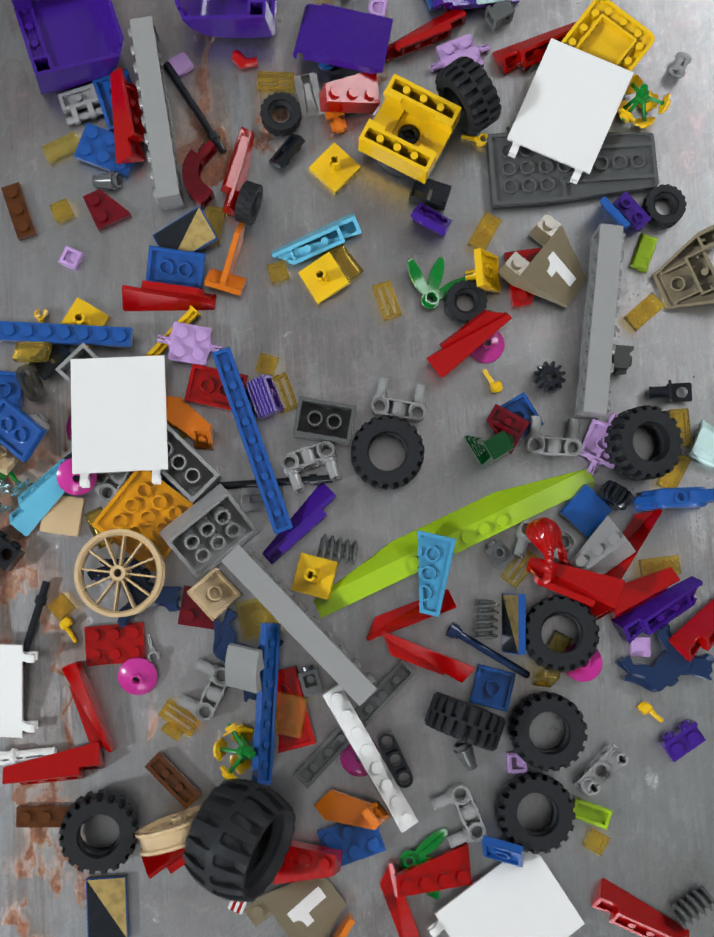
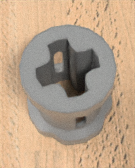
M678 52L676 54V60L669 68V73L677 78L684 77L687 64H690L692 60L691 56L686 52Z

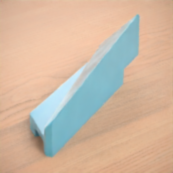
M352 212L273 250L272 256L295 265L344 243V238L361 234L362 231Z
M61 459L18 497L20 507L9 514V521L24 536H28L64 494L65 491L62 490L57 481V471L59 466L67 459ZM79 475L73 476V479L75 480Z

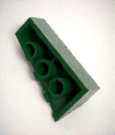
M504 430L489 437L464 436L483 469L503 458L515 448L512 436L509 433L506 434Z

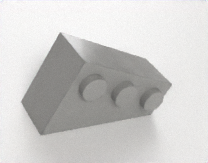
M607 516L570 563L576 568L606 574L636 551L611 518Z

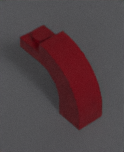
M210 140L200 146L198 153L191 149L185 157L182 167V178L187 193L194 204L200 206L202 210L215 198L213 190L201 180L202 169L217 153L215 144Z

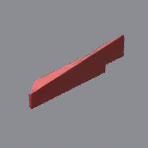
M448 589L445 590L441 613L457 608ZM419 600L376 616L366 640L370 641L381 637L382 630L391 633L433 616L420 613Z
M77 661L61 668L70 684L69 688L88 741L90 743L99 742L100 747L109 753L114 751L115 748L91 681L87 679L82 662Z
M94 742L6 766L3 768L2 784L19 783V785H32L85 779V770L104 768L99 742Z
M185 847L159 855L141 856L148 878L151 879L166 867L170 874L185 865L183 859Z

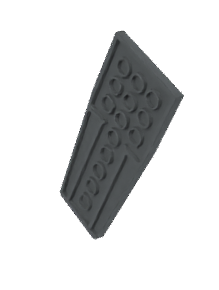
M608 132L590 174L582 172L577 184L569 182L574 173V168L523 146L519 147L515 159L508 156L513 142L507 140L509 133L488 134L487 137L493 208L545 205L623 194L625 192L651 190L659 184L653 133Z

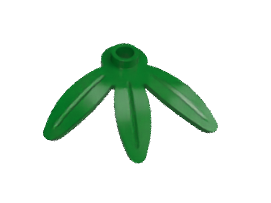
M439 257L431 269L427 285L417 263L411 258L407 261L410 278L414 286L422 294L421 303L427 309L436 308L439 300L445 299L446 293L456 282L466 281V278L462 277L447 283L439 289L444 272V258Z
M442 828L435 831L424 839L415 851H404L399 860L401 867L405 870L431 858L426 857V855L442 844L448 835V829ZM412 858L413 863L407 864L406 859ZM439 891L426 893L434 899L440 898Z

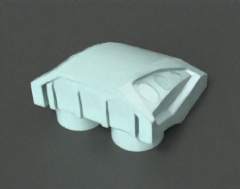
M701 420L695 434L696 437L687 455L714 469V426L705 422V420Z

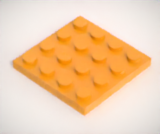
M134 471L91 525L101 533L112 529H126L140 533L149 538L158 547L163 559H165L172 549L159 532L194 504L163 480L162 484L153 485L151 471ZM123 536L109 538L121 547ZM127 536L125 551L131 555L141 541ZM143 545L134 558L142 562L153 557L147 546ZM155 560L144 564L152 572L157 569Z

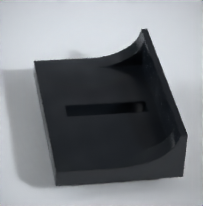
M415 179L409 200L444 211L452 186L431 179H427L426 183L423 184ZM434 186L431 198L427 200L430 187Z
M48 344L28 365L46 381L55 373V369L71 352L63 344ZM51 358H53V360L55 361L54 364L51 363Z

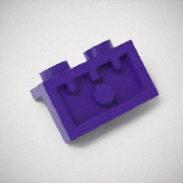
M627 192L623 193L613 202V205L636 231H641L652 219Z
M422 203L417 205L410 216L414 221L443 237L453 221Z
M685 719L678 724V728L674 731L670 730L662 735L659 743L671 761L676 762L706 741L698 729L696 721Z

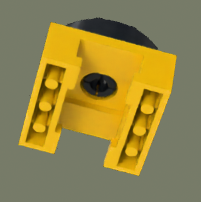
M394 73L383 93L385 100L374 120L369 118L359 136L358 151L376 159L386 171L394 175L412 177L425 184L433 168L441 159L444 147L459 121L462 107ZM405 137H411L412 140L405 141Z

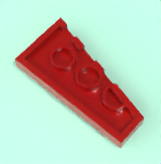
M297 666L278 670V753L316 744L317 740L300 684Z
M465 842L454 849H448L439 856L431 857L419 865L415 864L394 874V896L400 898L472 885L468 843Z

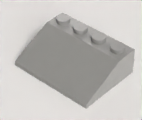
M219 484L162 529L159 534L199 581L221 563V560L238 544L242 546L259 531L232 495Z

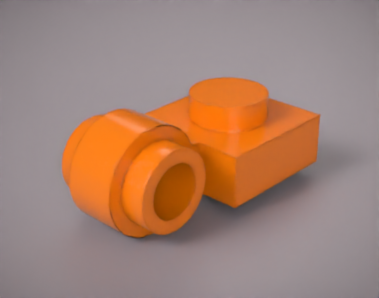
M324 112L327 123L330 122L332 133L340 134L347 130L345 119H343L345 118L344 113Z

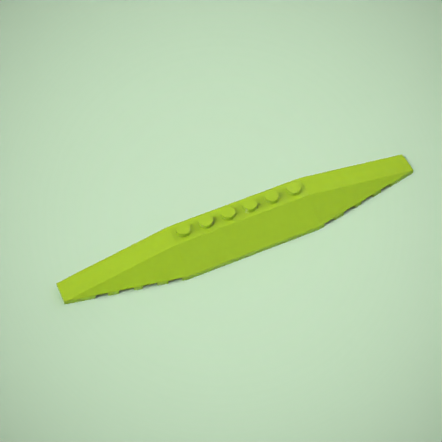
M587 468L496 491L391 541L334 584L329 600L318 597L313 600L320 617L323 618L417 573L419 567L417 530L457 539L454 554L572 498L583 484H587L590 488L596 486L592 475L587 472Z

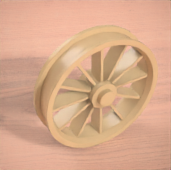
M126 529L107 530L91 538L79 552L74 567V582L79 596L93 611L108 617L132 616L147 609L160 595L165 582V563L158 547L146 536ZM123 536L119 564L108 538ZM127 536H130L141 542L124 564ZM102 541H105L114 566L93 551ZM143 545H146L153 557L131 567L128 566ZM91 553L110 567V571L86 569L85 564L89 554ZM155 560L157 576L132 573V569ZM84 570L109 573L110 576L86 586ZM131 576L156 578L152 592L149 593L131 580ZM113 579L98 600L95 601L87 589ZM128 581L148 596L138 606H136L126 583ZM116 583L113 610L101 606L100 603ZM121 583L132 606V609L118 611Z
M201 804L166 815L138 829L135 832V837L139 838L141 843L140 855L154 856L185 847V840L189 834L191 823L194 817H196Z

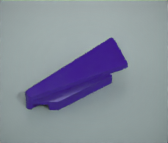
M320 483L292 516L290 520L293 528L278 533L263 551V555L272 565L327 517L323 509L334 501L337 496L324 483Z
M691 576L668 588L663 594L615 620L611 619V621L628 643L632 642L643 631L650 636L695 605L697 598L694 595L697 588L702 586L703 582Z

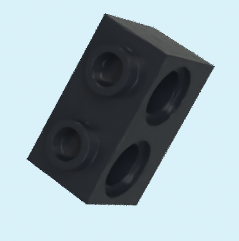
M0 530V568L4 571H12L25 552L21 550L22 546L14 540L11 542L6 538L7 534ZM10 549L12 551V557L8 560L6 558V552Z

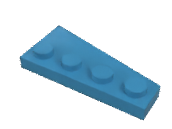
M417 530L419 612L440 617L457 539Z

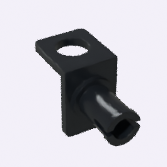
M668 380L669 384L667 386L649 387L650 399L667 397L670 403L692 401V384L690 382L672 384V381ZM680 387L686 388L688 391L687 396L683 398L678 397L676 394L677 389Z

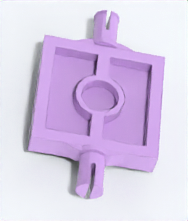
M470 34L436 46L439 62L430 64V69L432 72L443 69L461 56L474 59V62H478L480 67L484 68V62L480 54L490 51V46L486 43L478 47Z
M173 322L172 332L169 337L159 334L157 336L159 338L157 343L168 344V360L206 366L208 354L222 349V346L211 344L212 328Z
M611 413L608 423L593 418L583 438V449L579 455L591 461L587 472L592 475L595 474L598 465L614 469L615 465L610 464L608 458H610L609 454L605 453L607 443H604V438L608 436V433H606L607 427L612 425L611 421L614 417H618L616 413Z

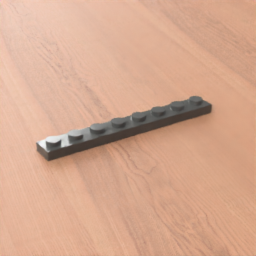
M401 659L377 684V690L361 706L358 705L354 709L364 727L376 717L417 673L406 661ZM340 726L328 736L293 774L307 789L350 744Z

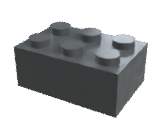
M299 396L292 433L293 437L320 442L330 441L333 444L350 446L356 405Z

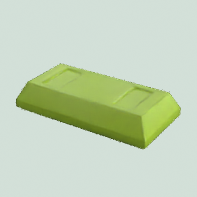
M641 233L629 267L647 273L659 239Z
M575 797L573 812L576 813V819L607 830L613 810Z

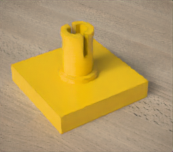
M335 142L309 166V171L335 195L361 170V166Z
M482 248L474 249L475 269L465 271L467 275L465 276L466 281L476 280L477 287L493 294L500 293V275L497 274L499 272L498 256Z
M330 252L298 272L319 305L350 285Z
M77 297L60 324L106 326L111 317Z
M301 553L291 590L329 600L339 562Z

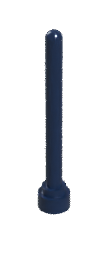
M453 621L445 634L452 639L459 638L522 677H530L529 671L464 633L459 624Z

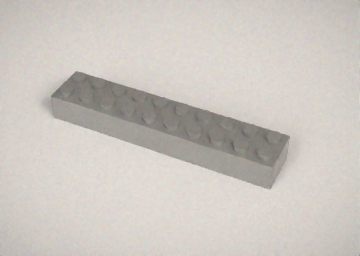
M152 16L129 19L131 27H128V34L130 40L132 39L130 48L135 59L133 68L138 78L136 80V87L141 97L138 98L139 106L143 111L141 120L146 130L144 139L146 145H148L147 158L152 168L149 169L155 186L152 187L153 196L157 201V205H161L163 212L185 208L159 35Z
M601 223L592 235L575 413L577 418H594L598 420L609 412L611 401L608 400V395L612 390L610 374L614 370V363L611 361L612 355L615 354L616 345L613 344V339L617 334L615 318L619 314V307L616 305L621 293V289L618 288V283L622 278L620 263L623 262L624 251H621L626 238V233H623L624 226Z
M82 343L55 370L71 384L70 359L99 357ZM167 424L168 470H161V473L195 504L222 477Z
M238 544L221 562L346 693L361 706L377 690L375 685L377 682L369 672L365 674L361 670L363 666L355 658L351 660L347 656L349 654L348 650L342 644L338 646L334 642L335 637L328 630L324 632L319 627L322 623L315 616L311 618L306 613L308 609L302 602L296 603L293 599L295 595L288 588L285 587L283 589L279 585L281 583L280 579L274 573L270 575L266 571L268 567L261 560L258 559L256 561L252 557L254 552L248 546Z

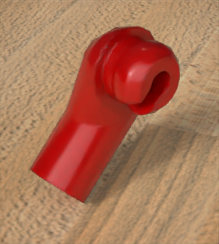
M233 51L232 60L241 69L258 66L256 57L246 58L241 51Z

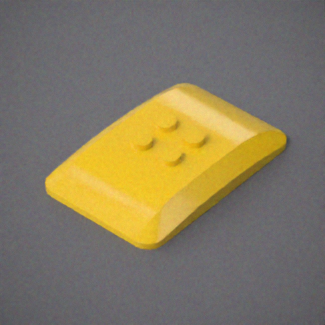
M593 0L561 42L632 72L653 45L655 37L649 29L612 1Z

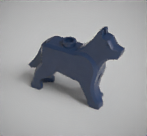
M129 557L124 558V564ZM134 558L128 566L136 565L139 561ZM105 559L107 562L114 566L112 559ZM100 561L104 566L95 569L110 571L111 568ZM142 566L132 569L134 574L151 575L150 571L147 568L143 569ZM87 572L91 581L95 580L96 582L102 580L103 577L110 576L109 573ZM132 575L130 578L149 593L152 592L155 585L150 580L152 577ZM129 581L126 582L136 606H138L148 596ZM163 586L158 598L147 609L153 606H163L169 612L180 610L178 601L180 599L179 591L182 590V587ZM130 601L119 611L132 609ZM132 616L118 617L117 622L121 628L126 627Z
M230 608L226 610L222 623L219 620L213 621V653L223 662L226 660L227 648L230 643L255 648L238 641V635L232 623L238 614ZM280 639V646H282L284 641ZM244 690V701L247 702L249 698L256 700L257 693Z
M667 623L657 632L663 650L654 658L650 665L643 663L633 664L629 655L626 657L621 656L615 661L617 666L629 674L623 676L622 680L637 684L651 692H659L667 686H674L679 681L678 677L680 675H691L711 681L712 678L709 675L712 673L714 656L705 653L701 656L695 655L691 662L686 660L670 644L669 638L672 635L670 625Z

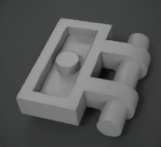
M93 83L58 94L64 114L72 113V117L66 118L68 126L82 124V121L88 119L95 120L98 116L103 115L101 107L97 109L93 107V105L100 104ZM88 108L87 112L78 114V110Z

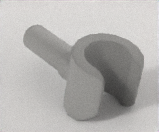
M150 634L145 635L150 651L148 660L150 662L153 661L152 653H155L159 660V650L153 646Z

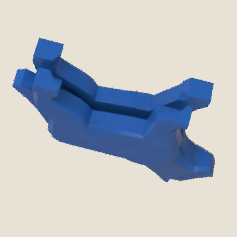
M681 487L637 492L636 497H633L635 512L668 508L700 509V507H705L709 503H714V489Z

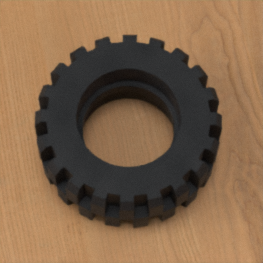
M461 56L437 73L435 84L437 85L438 96L462 107L457 123L462 131L470 135H476L498 120L502 109L500 98L492 84L491 78L487 76L486 71L480 67L478 62H474L472 58Z
M644 405L623 411L618 414V417L613 418L611 421L612 425L607 427L606 433H608V436L604 438V443H607L605 453L609 454L610 458H608L610 464L615 465L614 470L616 472H622L623 477L636 481L649 480L665 476L666 473H670L674 469L673 466L679 463L680 459L678 456L682 455L683 452L681 448L683 438L680 437L682 431L680 427L677 428L675 418H670V413L666 410L661 411L660 407ZM638 426L647 429L654 441V451L648 461L639 457L633 446V435Z
M382 415L380 418H371L369 422L361 425V428L357 430L352 440V466L357 476L359 475L365 484L367 483L375 489L379 488L387 491V489L395 490L399 487H404L415 478L421 469L425 452L424 445L422 444L423 439L417 433L414 425L411 426L406 419H399V416L393 415V417H388V415ZM384 435L396 437L405 448L403 463L391 471L377 468L369 457V449L373 441Z
M553 595L550 598L546 597L539 603H536L526 616V650L529 657L538 666H542L548 671H556L557 673L570 672L587 663L592 655L595 654L600 639L598 637L599 625L596 624L597 619L595 615H592L589 611L590 608L577 600L559 595ZM561 615L568 617L578 628V642L570 651L563 653L555 652L549 649L543 642L541 634L543 624L553 616Z
M541 691L538 694L532 693L529 694L530 697L521 699V703L518 706L515 705L513 708L514 713L512 716L510 715L508 720L510 722L508 727L509 740L514 747V751L531 767L547 772L549 769L560 771V767L567 768L571 766L570 762L572 760L576 762L579 759L578 753L580 751L583 752L585 749L583 742L587 741L588 736L585 734L587 724L583 721L584 716L577 709V706L567 698L547 691ZM544 712L557 714L564 723L563 738L558 745L551 749L538 748L533 744L529 736L532 721Z
M436 692L433 695L424 719L425 724L432 729L489 751L497 749L506 724L505 718L440 692Z
M530 771L523 775L520 773L515 775L513 780L509 779L505 783L506 787L504 789L501 788L499 791L500 797L496 799L497 811H495L498 819L499 828L511 843L524 846V852L529 851L533 854L544 852L546 854L550 853L552 848L557 850L561 847L560 843L563 840L566 842L569 839V836H567L569 830L573 832L574 829L572 820H576V813L573 812L575 805L570 799V793L559 781L540 772L533 773ZM531 793L545 795L552 804V817L549 823L538 831H529L523 828L517 818V809L521 800Z
M105 789L98 790V793L90 791L86 793V796L77 798L75 803L71 804L68 808L59 831V845L63 847V856H68V863L71 866L76 864L78 866L77 870L82 873L84 869L90 870L89 874L95 875L96 871H101V875L107 874L108 869L115 871L121 863L125 864L129 860V855L133 854L138 838L135 837V832L139 829V817L137 812L134 811L133 804L131 802L128 803L125 796H117L115 791L111 790L110 793H105ZM93 815L109 816L118 824L119 836L116 842L108 847H92L81 837L80 830L83 822Z

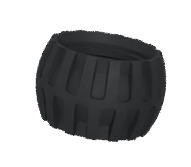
M247 779L224 780L203 801L196 817H194L191 823L189 834L185 840V852L183 853L186 869L198 884L220 898L236 902L255 901L272 884L290 849L296 820L293 808L280 794L264 784Z

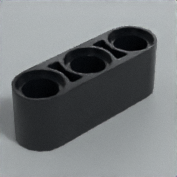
M386 730L382 731L378 736L380 750L397 785L401 788H408L413 783L412 772L393 733ZM384 736L392 738L390 745L386 746L381 743ZM394 754L401 757L400 761L396 764L390 762V757ZM401 773L409 774V779L405 782H401L398 778Z

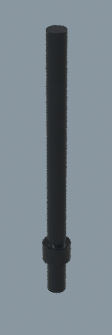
M165 62L163 64L164 69L207 132L208 139L215 144L220 154H224L227 149L221 142L220 135L212 128L171 64Z
M309 474V476L301 477L303 484H310V486L318 485V483L333 482L329 475L317 476V474ZM276 478L278 486L291 485L289 478ZM256 480L218 482V485L221 484L225 489L258 487Z
M43 580L39 594L35 597L34 603L36 604L23 643L24 652L30 651L43 605H46L48 599L46 596L51 582Z

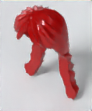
M546 517L531 521L526 527V536L544 555L545 572L543 583L545 585L551 581L554 570L553 552L556 548L559 562L570 566V562L568 561L567 551L563 546L562 531L558 524Z

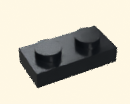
M291 134L269 160L270 164L280 169L286 167L294 154L301 150L305 142L303 137Z

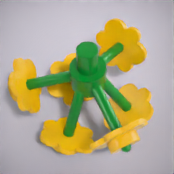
M634 74L625 94L631 95L633 92H636V95L629 102L625 99L622 100L617 112L622 121L626 123L635 122V126L648 128L654 124L655 117H648L646 113L650 112L652 108H656L657 104H659L658 114H663L671 105V100H669L671 94L668 93L664 95L662 101L659 100L658 94L652 93L650 90L648 91V85L643 84V80L639 78L638 74ZM638 105L642 109V118L635 119L631 112Z
M235 722L229 723L225 728L226 732L222 735L224 737L232 733L231 739L239 745L237 749L226 748L227 741L223 740V738H219L213 746L214 757L219 762L222 761L226 752L234 753L229 757L230 769L223 765L220 766L221 775L226 780L238 779L233 771L236 770L238 774L245 773L251 766L249 763L250 758L253 759L256 756V752L253 751L252 747L247 745L254 731L251 727H247L245 724L242 725V722L238 725Z

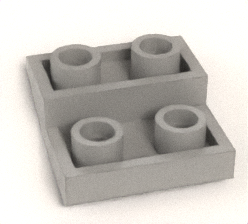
M233 643L228 644L225 660L226 686L253 693L260 692L262 690L260 671L264 669L262 650Z

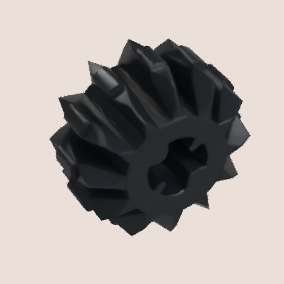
M547 361L543 363V366L538 365V371L533 373L537 377L533 382L540 384L537 389L540 390L544 387V393H547L549 389L552 393L556 392V388L560 390L562 388L561 383L566 381L562 377L566 374L565 371H559L562 366L558 365L555 367V361H552L550 366ZM548 374L552 375L550 378L553 377L551 381H549L547 379L548 377H546Z
M612 480L606 481L599 492V496L603 501L619 510H626L634 497L626 487Z

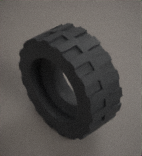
M275 92L263 100V104L260 107L261 121L264 128L270 134L284 137L296 131L297 127L300 126L301 108L295 97H292L289 93ZM278 106H284L290 112L289 119L283 123L276 122L272 118V111Z
M251 181L243 183L237 197L235 221L250 226L254 224L261 207L262 185Z
M661 184L658 187H654L643 200L642 208L652 218L649 221L650 225L665 229L673 224L675 225L686 211L687 202L682 191L678 190L677 187L670 184ZM667 198L672 202L673 210L670 214L661 215L656 211L655 203L658 199Z
M471 280L456 282L448 290L444 299L446 313L452 320L467 324L486 309V303L488 302L487 294L483 289L477 287L476 282ZM462 293L471 294L475 300L474 307L469 311H463L457 306V297Z

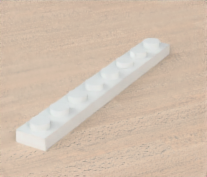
M337 684L323 693L322 696L397 827L403 833L419 821L345 692Z

